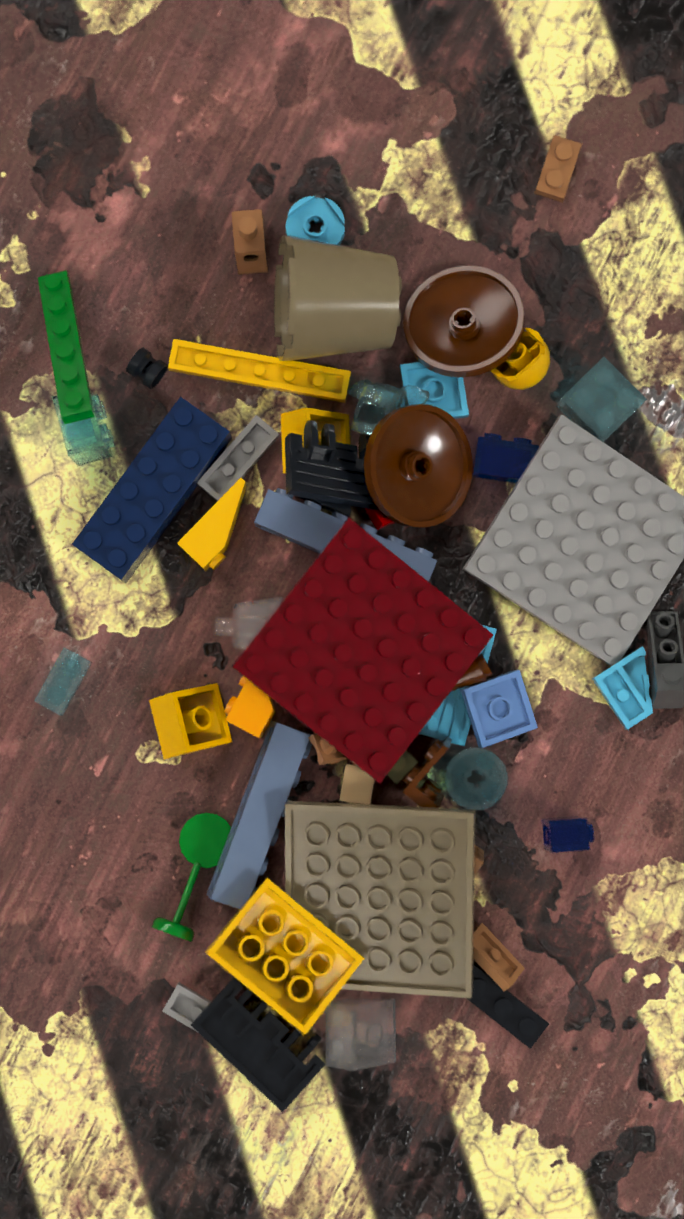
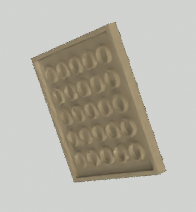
M287 801L285 803V893L365 958L341 989L472 998L475 810Z

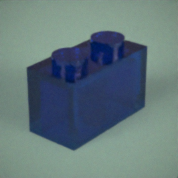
M485 433L484 437L479 436L476 441L472 477L516 484L538 450L539 445H533L532 440L526 438H514L513 442L502 440V436L498 434Z
M581 816L542 818L545 850L551 853L590 850L589 843L594 842V830L592 823L588 824L587 818Z

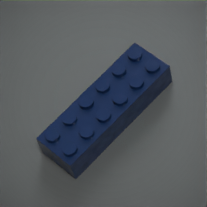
M180 396L72 545L124 583H127L198 486V480L218 459L232 440L230 431Z

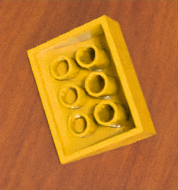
M268 878L264 880L205 951V953L304 1035H306L365 959Z

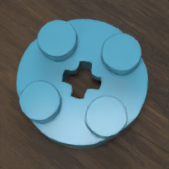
M308 196L298 200L290 208L286 220L287 236L336 245L341 244L345 235L344 215L335 202L327 198L322 199ZM313 220L315 223H319L321 221L323 223L320 227L321 232L311 233L309 231V222Z

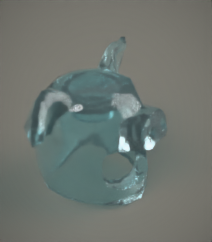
M369 380L358 381L348 389L349 394L358 399L350 428L357 433L370 435L380 420L391 411L402 406L425 404L430 396L429 391L411 385L398 389L385 383H373Z

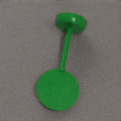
M212 813L198 814L189 819L183 826L179 838L180 849L186 860L193 864V868L173 921L157 917L153 921L152 928L190 942L193 941L194 930L181 925L180 922L200 868L217 866L231 827L219 815Z

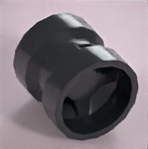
M142 347L129 361L126 372L133 377L141 378L145 386L153 389L164 377L168 365L162 360H155L152 357V353Z

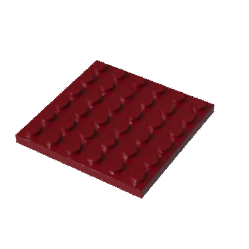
M347 518L231 667L375 781L381 783L494 635L351 518Z

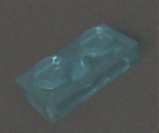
M64 647L34 701L63 716L92 662Z

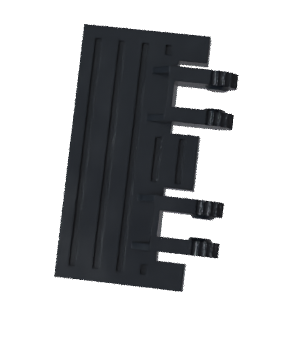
M312 420L307 421L304 428V448H302V435L289 433L285 437L286 494L380 511L370 496L364 475V456L371 435L370 432L363 431L360 434L358 440L359 458L357 446L336 442L335 427L332 424H324L321 432V445H318L317 423Z
M233 977L192 1022L191 1026L277 1108L284 1112L325 1066V1063L316 1054L306 1064L303 1063L322 1038L315 1034L296 1055L289 1047L303 1033L295 1027L281 1042L280 1040L289 1029L270 1011L259 1021L257 1018L268 1007V1004L261 999V1002L250 1012L243 1004L254 992L247 987L236 999L235 996L243 988V985Z

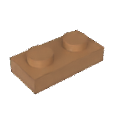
M556 135L553 136L534 194L563 203L582 146L581 143Z
M483 923L475 927L473 959L505 991L514 984L525 968Z

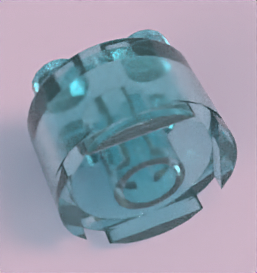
M474 747L460 750L448 760L443 773V783L448 796L459 806L470 810H484L492 807L500 800L507 787L508 775L504 763L497 755L487 749ZM472 770L483 776V780L478 781V787H474L473 783L467 781V777L472 776Z

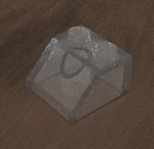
M343 999L330 1002L325 1009L326 1066L355 1071L396 1062L395 999Z

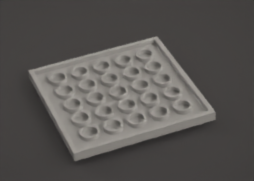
M560 415L471 554L463 570L607 665L613 666L625 655L684 559V496L564 415Z

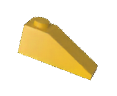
M242 478L177 542L205 571L210 567L213 570L216 569L226 558L224 553L228 548L247 488L246 482Z

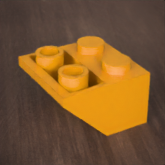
M242 676L238 685L243 688L237 698L232 696L227 703L224 713L228 714L225 720L262 739L276 713L273 700Z

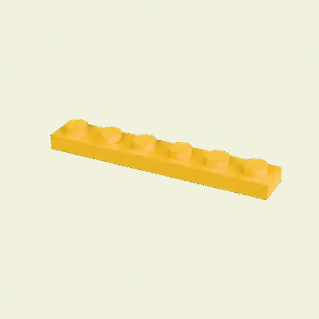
M173 339L168 370L344 403H346L351 371L293 360L279 361L276 357Z

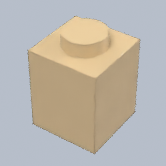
M353 762L352 765H345L339 801L370 805L374 779Z

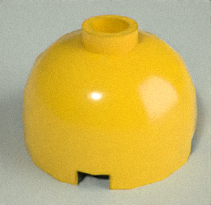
M525 328L526 331L523 332L521 341L513 354L501 365L491 370L495 378L508 388L515 390L531 388L544 378L549 369L550 351L540 334L531 328Z

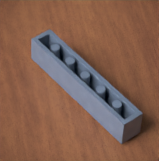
M277 488L276 492L268 489L254 521L255 526L319 554L348 518L334 511L332 515L320 511V505L309 500H305L304 503L293 500L294 495L286 494V490ZM363 523L360 524V527L429 582L438 561L432 558V552L420 547H416L414 551L404 546L405 541L389 535L386 539L376 535L377 529Z
M271 720L206 893L211 900L240 909L258 889L255 887L258 876L263 875L266 871L269 860L266 854L269 846H274L278 839L279 829L277 825L280 817H285V803L290 801L287 798L291 787L295 788L300 780L301 771L298 770L302 758L306 759L310 753L312 744L308 737L311 735Z

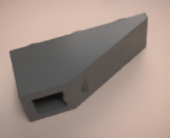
M651 611L647 617L648 676L652 708H683L684 652L678 611Z

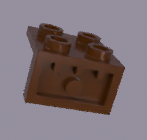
M448 736L443 742L437 739L427 750L424 756L426 759L425 763L422 765L418 762L403 780L407 784L403 793L419 807L440 808L444 795L440 793L442 788L432 779L428 778L425 780L423 777L448 750L452 739Z

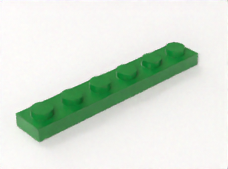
M67 270L38 277L62 421L65 425L93 418L95 415Z

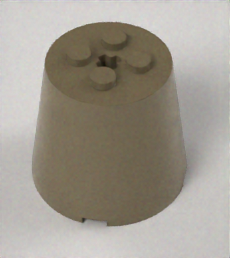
M282 236L278 255H283L282 265H276L274 290L275 337H281L282 344L277 345L276 348L279 361L391 348L395 340L397 327L400 326L401 322L399 299L402 290V279L399 277L395 257L393 255L294 236Z

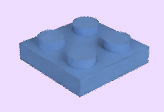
M513 670L487 679L485 682L460 689L479 748L490 746L538 728L520 670Z

